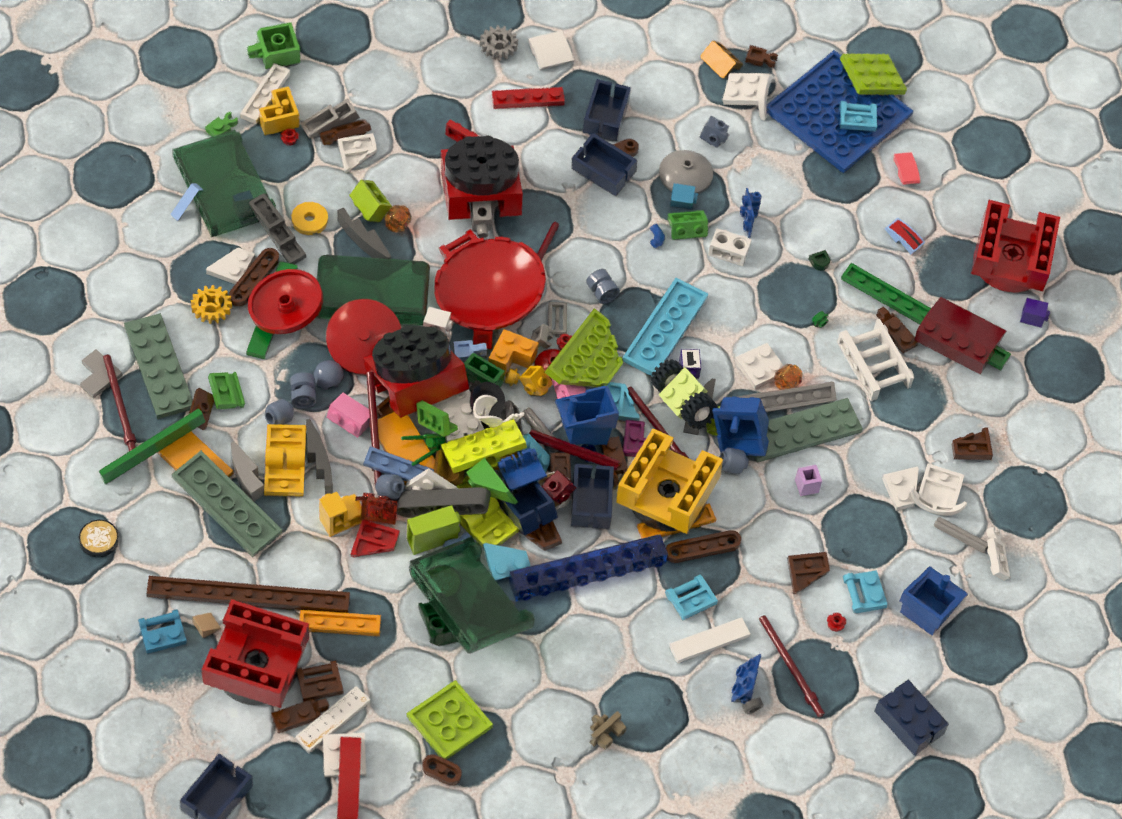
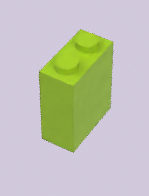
M452 505L407 519L406 539L413 555L443 546L445 541L449 539H458L461 518L458 511H454Z

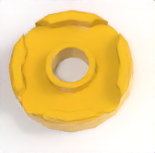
M303 202L293 209L291 221L295 230L301 234H318L328 224V213L319 203ZM311 216L314 220L307 221L305 218Z

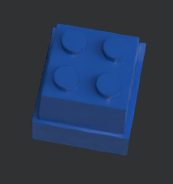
M608 386L586 390L585 393L556 399L555 403L570 444H608L612 428H616L619 417L618 409Z
M723 397L720 408H713L720 453L727 448L743 450L746 456H766L769 443L767 437L769 419L761 399L755 397Z
M929 566L902 592L899 600L902 603L900 613L927 633L933 635L966 598L968 593L950 581L949 575L943 576Z

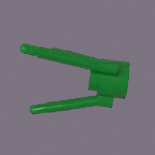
M438 433L401 437V440H426L427 447L432 449L412 462V466L435 454L442 448L441 444L446 443V438Z

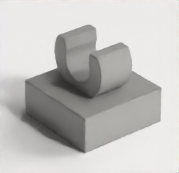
M545 324L533 330L531 340L539 343L538 348L542 346L547 349L552 346L547 340L552 339L553 335L548 333L549 326Z

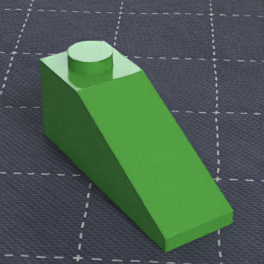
M485 458L466 472L470 477L468 482L472 488H486L491 492V497L512 504L518 502Z

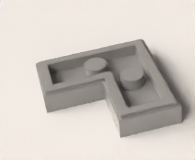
M97 349L82 360V364L93 374L80 383V387L93 399L111 385L103 355ZM113 365L118 380L122 377V372Z

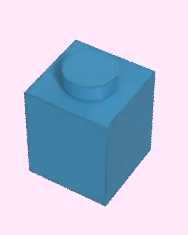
M674 183L670 206L692 209V205L696 204L698 193H694L695 186Z

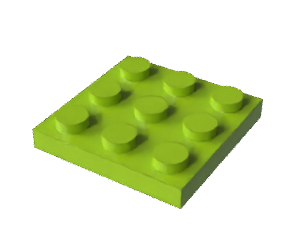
M852 53L841 55L840 60L858 95H905L907 88L889 54Z
M456 680L406 713V717L434 751L446 760L493 728L492 722Z

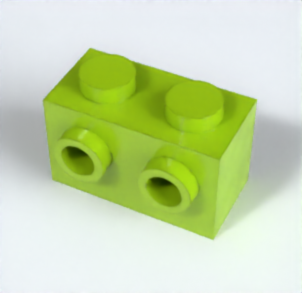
M361 179L349 195L353 200V204L363 214V218L369 222H381L392 207L375 182L371 180Z

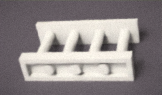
M880 319L876 320L872 331L855 337L850 336L847 330L840 332L837 343L870 401L878 399L881 388L901 381L904 382L907 389L911 388L914 379L913 371L906 365L888 334L886 325H883ZM878 337L882 344L862 352L858 351L855 345ZM885 351L890 358L888 361L873 366L866 365L864 361L865 358ZM893 366L899 374L881 381L875 380L872 375Z

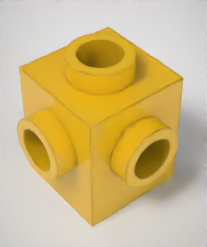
M530 366L519 377L524 390L531 396H543L552 386V381L544 373L545 370L542 366Z

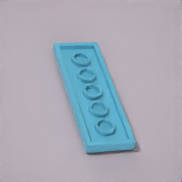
M675 278L624 354L623 362L652 376V372H656L655 367L659 368V364L661 362L664 363L669 358L707 300L708 293Z

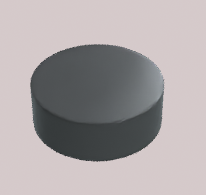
M755 698L746 702L742 708L746 714H750L761 709L764 704L761 698Z

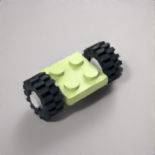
M670 359V361L665 360V364L661 362L659 368L656 366V372L651 374L653 376L651 377V383L660 392L659 396L680 419L683 418L693 429H696V427L701 429V426L706 427V423L711 424V419H714L713 408H718V406L691 372L673 359Z

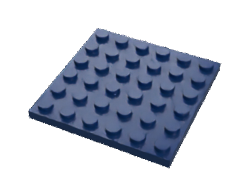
M833 50L770 101L766 106V113L838 170L845 173L909 119L914 111L894 95H858L840 60L841 54ZM846 101L850 104L862 105L877 104L876 132L840 129V102Z

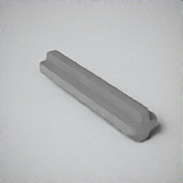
M531 408L523 411L524 419L535 431L555 437ZM549 447L553 453L561 452L560 450Z
M938 517L934 523L936 528L982 553L988 548L986 541L942 517Z

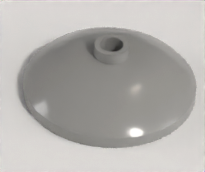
M679 150L668 154L662 160L659 176L663 185L670 191L673 189V184L676 183L695 186L694 193L699 194L710 186L713 179V168L703 155L690 150Z

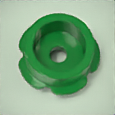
M820 311L811 321L815 327L819 326L822 328L828 323L827 317L829 315Z

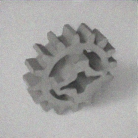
M499 25L496 26V29L491 26L489 31L484 30V34H481L480 47H482V52H486V57L491 55L493 60L495 57H498L500 61L502 57L508 59V55L513 56L514 51H517L518 39H516V33L512 34V29L507 31L506 26L500 29Z

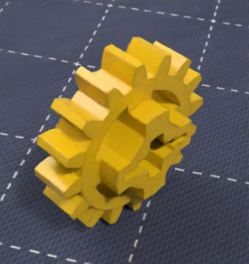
M212 285L211 289H208L207 286H204L203 291L197 290L198 295L193 294V300H191L192 313H195L196 319L201 317V322L208 320L209 324H211L212 320H215L216 323H219L220 318L225 320L226 315H230V309H232L231 296H228L227 290L222 292V287L215 289L214 285Z

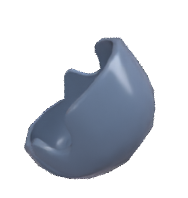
M333 360L320 362L313 373L315 384L324 390L331 386L337 387L344 378L342 367Z

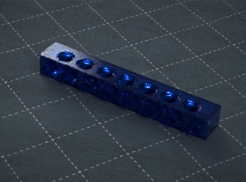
M661 534L510 571L509 584L515 601H527L535 596H546L551 592L559 590L566 591L574 586H585L590 582H602L610 577H622L630 572H641L646 568L661 567L666 564L668 553ZM548 577H553L555 580H549ZM529 582H535L536 584L531 585Z

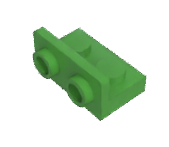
M704 210L668 213V222L671 227V238L673 240L708 236V219Z
M423 400L417 403V416L420 425L443 437L458 430V426L449 421L448 413Z

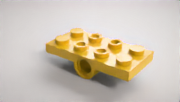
M267 424L264 496H304L306 425Z

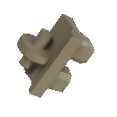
M618 711L609 719L606 714L602 717L594 715L591 718L593 725L590 726V729L593 731L591 734V745L595 747L598 744L606 750L613 743V739L608 735L611 731L618 738L626 732L627 727L621 721L622 715Z

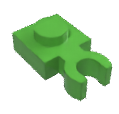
M227 112L224 119L217 117L205 126V131L215 140L219 141L231 132V127L238 124V118L230 120L232 113Z

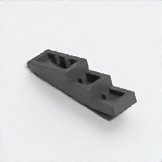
M265 193L249 202L250 207L286 261L295 265L305 259L306 253L297 243L294 234L285 224L284 218Z
M344 207L338 209L337 221L346 234L371 258L386 268H390L391 255L376 231L373 229L367 232L359 218L352 221Z
M306 419L308 463L316 462V479H324L325 495L328 493L332 494V474L326 449L310 419Z

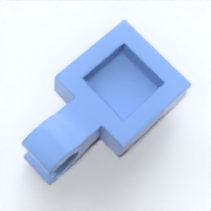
M472 340L454 342V354L461 361H466L472 353L480 357H487L486 343L473 345Z

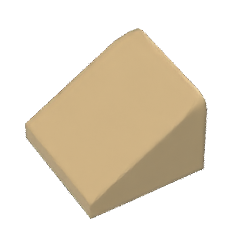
M211 612L192 617L193 624L202 638L221 629Z

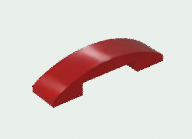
M340 737L337 819H358L361 737Z

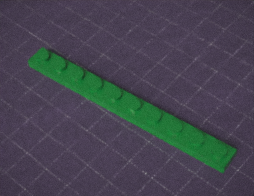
M850 263L841 276V280L918 324H921L931 309L853 263ZM997 347L988 364L1001 371L1009 360L1011 353Z

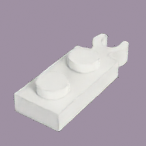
M995 527L987 529L989 538L987 540V552L991 560L990 569L994 576L1005 581L1010 579L1005 545L1001 542V531H995Z

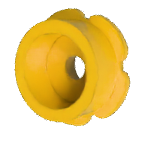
M509 368L506 374L505 383L509 384V386L518 383L520 374L517 373V368L515 370Z

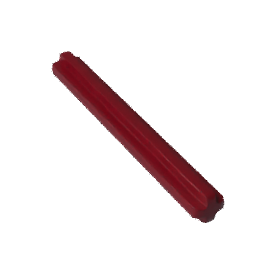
M533 429L529 432L540 444L601 466L614 467V470L619 468V460L575 444H570Z

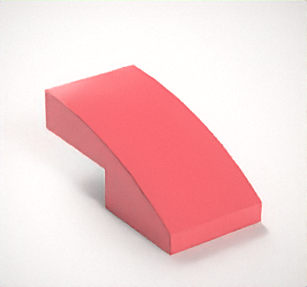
M912 152L894 154V162L898 167V177L902 184L920 183L918 168Z

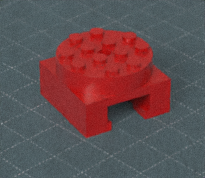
M988 200L974 252L971 274L980 276L990 286L1002 291L1016 293L1034 289L1043 292L1051 271L1061 217L1039 212L1036 225L1008 218L1010 204Z

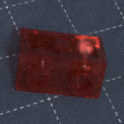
M363 493V496L355 497V501L362 502L361 520L386 525H396L397 501L389 500L388 496H378L377 498L373 493Z

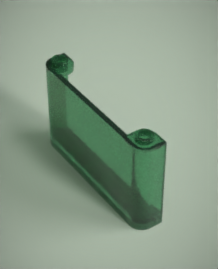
M236 130L172 149L173 159L187 188L192 183H196L203 189L197 192L193 200L211 237L260 222L250 207L249 202L265 193L276 208L274 200L269 198L242 144L243 140L240 132L237 133Z
M328 254L319 257L316 279L323 291V305L316 318L331 319L333 314L344 304L358 299H370L390 308L397 316L400 324L423 325L428 307L430 265L424 261Z
M472 537L413 559L409 564L411 578L468 654L533 628L535 622L532 612L526 609L520 612L517 610L481 563V546Z

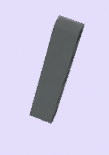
M480 487L403 491L400 495L396 511L403 517H416L452 505L454 511H458L459 515L485 514L488 511L491 492L486 488Z

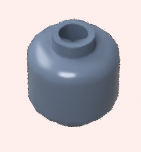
M279 399L267 405L264 416L269 424L284 425L292 421L294 408L291 403L284 399Z
M727 448L719 456L723 459L722 470L724 472L740 474L744 469H747L749 459L743 450Z
M395 474L381 475L375 485L378 496L389 500L399 499L405 487L403 479Z

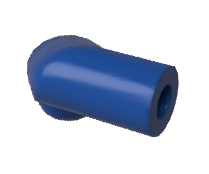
M656 223L650 227L654 234V239L650 241V244L655 249L662 246L665 241V234Z

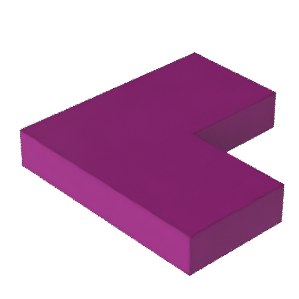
M626 420L623 445L624 456L635 457L645 442L644 421Z

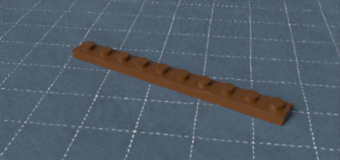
M149 576L146 596L151 598L230 604L232 599L252 606L348 613L350 592Z

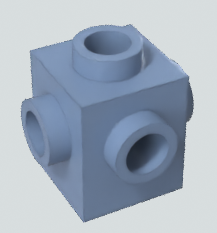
M710 116L699 138L718 148L720 143H725L729 136L727 133L729 125Z

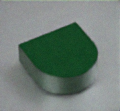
M826 250L811 254L808 258L812 266L819 271L826 270L831 261Z

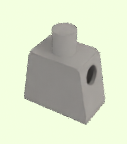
M491 201L470 202L472 231H477V237L486 238L492 224Z

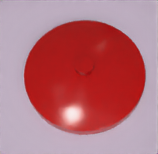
M297 269L277 271L262 279L254 287L249 296L248 311L254 324L267 333L288 334L296 332L309 325L319 314L323 305V291L317 279L308 272Z
M370 299L353 300L341 306L328 323L326 343L329 353L342 369L356 375H366L363 358L372 355L375 345L385 334L400 330L401 325L397 316L386 305Z

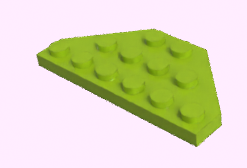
M594 308L544 373L561 385L607 386L623 364L622 357H619L617 353L618 345L615 336L611 335L609 329L611 326L609 319Z

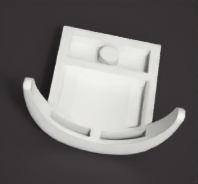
M729 73L723 103L724 105H759L760 118L765 121L767 118L766 106L770 83H775L776 80L772 74Z
M927 464L919 493L914 485L911 486L912 499L916 505L930 513L942 516L955 515L961 512L967 505L965 501L956 505L964 475Z

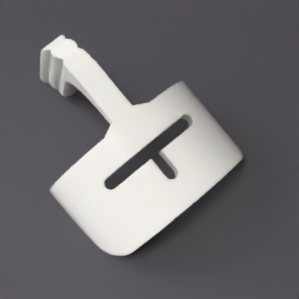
M490 395L478 397L473 406L474 416L492 428L513 419L517 422L524 416V412L511 414L504 421L499 417L489 416L491 408L497 403V398Z

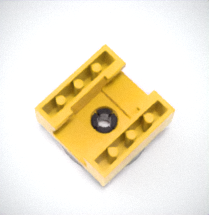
M652 429L618 484L616 503L631 509L635 516L649 527L661 531L679 530L687 534L692 525L702 516L706 507V501L721 477L723 459L702 450L696 461L669 450L674 437Z

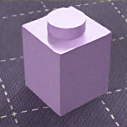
M817 465L798 468L795 482L800 496L819 493L822 479Z

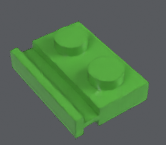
M228 372L209 374L208 379L217 409L244 407L245 401L236 372H233V374H228Z

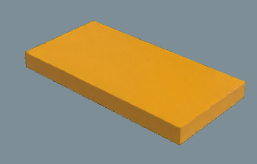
M393 412L378 419L379 443L385 452L412 462L430 452L424 440H401L402 436L420 435L409 415L400 418ZM432 455L419 464L434 469L435 458Z
M192 431L157 452L171 467L177 470L198 452L202 451L228 477L234 474L233 470Z

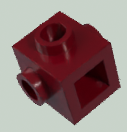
M559 470L547 477L541 486L551 499L559 504L567 501L571 493L577 488Z

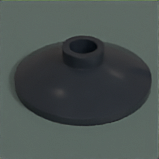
M492 382L478 384L470 395L472 412L478 397L490 395L497 398V403L491 408L489 416L499 417L505 407V396L502 389Z

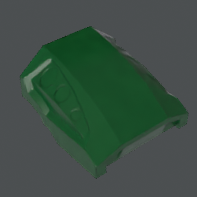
M453 595L452 598L429 603H418L419 612L426 626L431 644L443 646L456 643L469 634L463 608L457 595Z

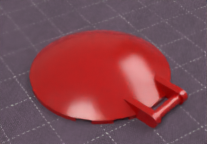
M469 229L463 236L447 245L439 247V251L445 260L435 276L434 294L439 308L443 311L451 312L450 320L454 323L476 330L500 329L520 321L539 303L546 284L545 270L539 256L526 244L511 241L507 237L495 236V239H478L473 231Z

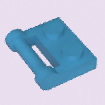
M178 609L172 610V613L148 619H138L147 654L187 644ZM174 620V625L147 631V627Z

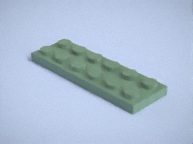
M161 313L124 323V328L157 419L189 411L193 400Z
M841 399L769 420L767 430L769 443L766 456H754L757 463L862 433L863 428L849 399Z
M202 451L198 452L172 473V478L252 557L282 533V529Z

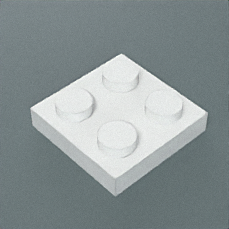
M768 343L735 358L736 364L754 390L787 374L786 368Z
M365 733L324 734V777H339L340 737H361L360 776H365Z

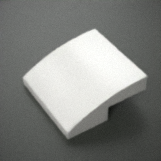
M562 30L528 39L533 56L536 57L539 70L574 61L571 49Z

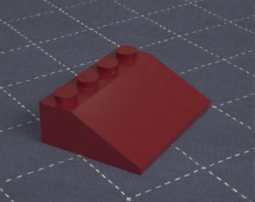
M940 297L924 317L916 331L914 340L981 375L1007 330Z

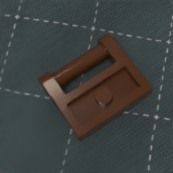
M336 660L330 661L329 664L304 669L299 667L297 669V679L303 702L343 694L344 690ZM332 672L329 675L305 679L306 676Z

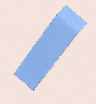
M192 183L170 215L178 221L197 192L203 189L198 184Z

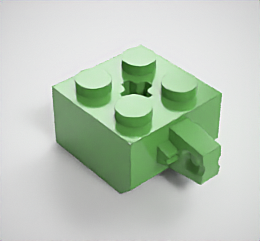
M292 23L260 28L257 31V43L247 46L249 59L262 58L265 69H271L274 63L279 66L300 63V48Z

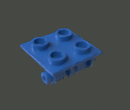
M746 188L745 195L742 196L743 205L740 206V216L744 218L743 230L747 232L748 238H750L754 219L758 216L762 195L759 192L749 193L748 188Z
M528 448L522 451V456L518 452V458H515V455L512 454V458L509 456L504 459L502 458L498 462V467L510 491L547 477L537 458L535 448Z
M762 654L749 659V661L737 668L736 683L732 687L733 695L731 702L740 699L741 703L745 704L752 700Z

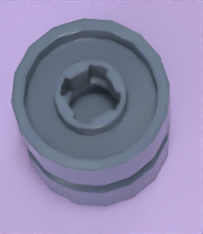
M606 269L594 271L586 280L591 291L595 292L594 295L600 304L611 302L620 293V289L612 281Z
M306 372L292 375L290 378L292 405L297 408L314 406L316 404L314 375Z

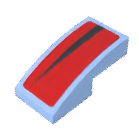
M899 218L895 219L885 228L895 242L900 241L910 255L925 243L914 229Z

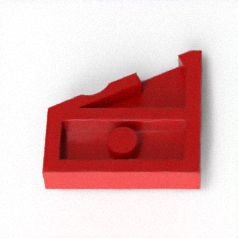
M362 520L350 553L351 557L394 551L400 530Z

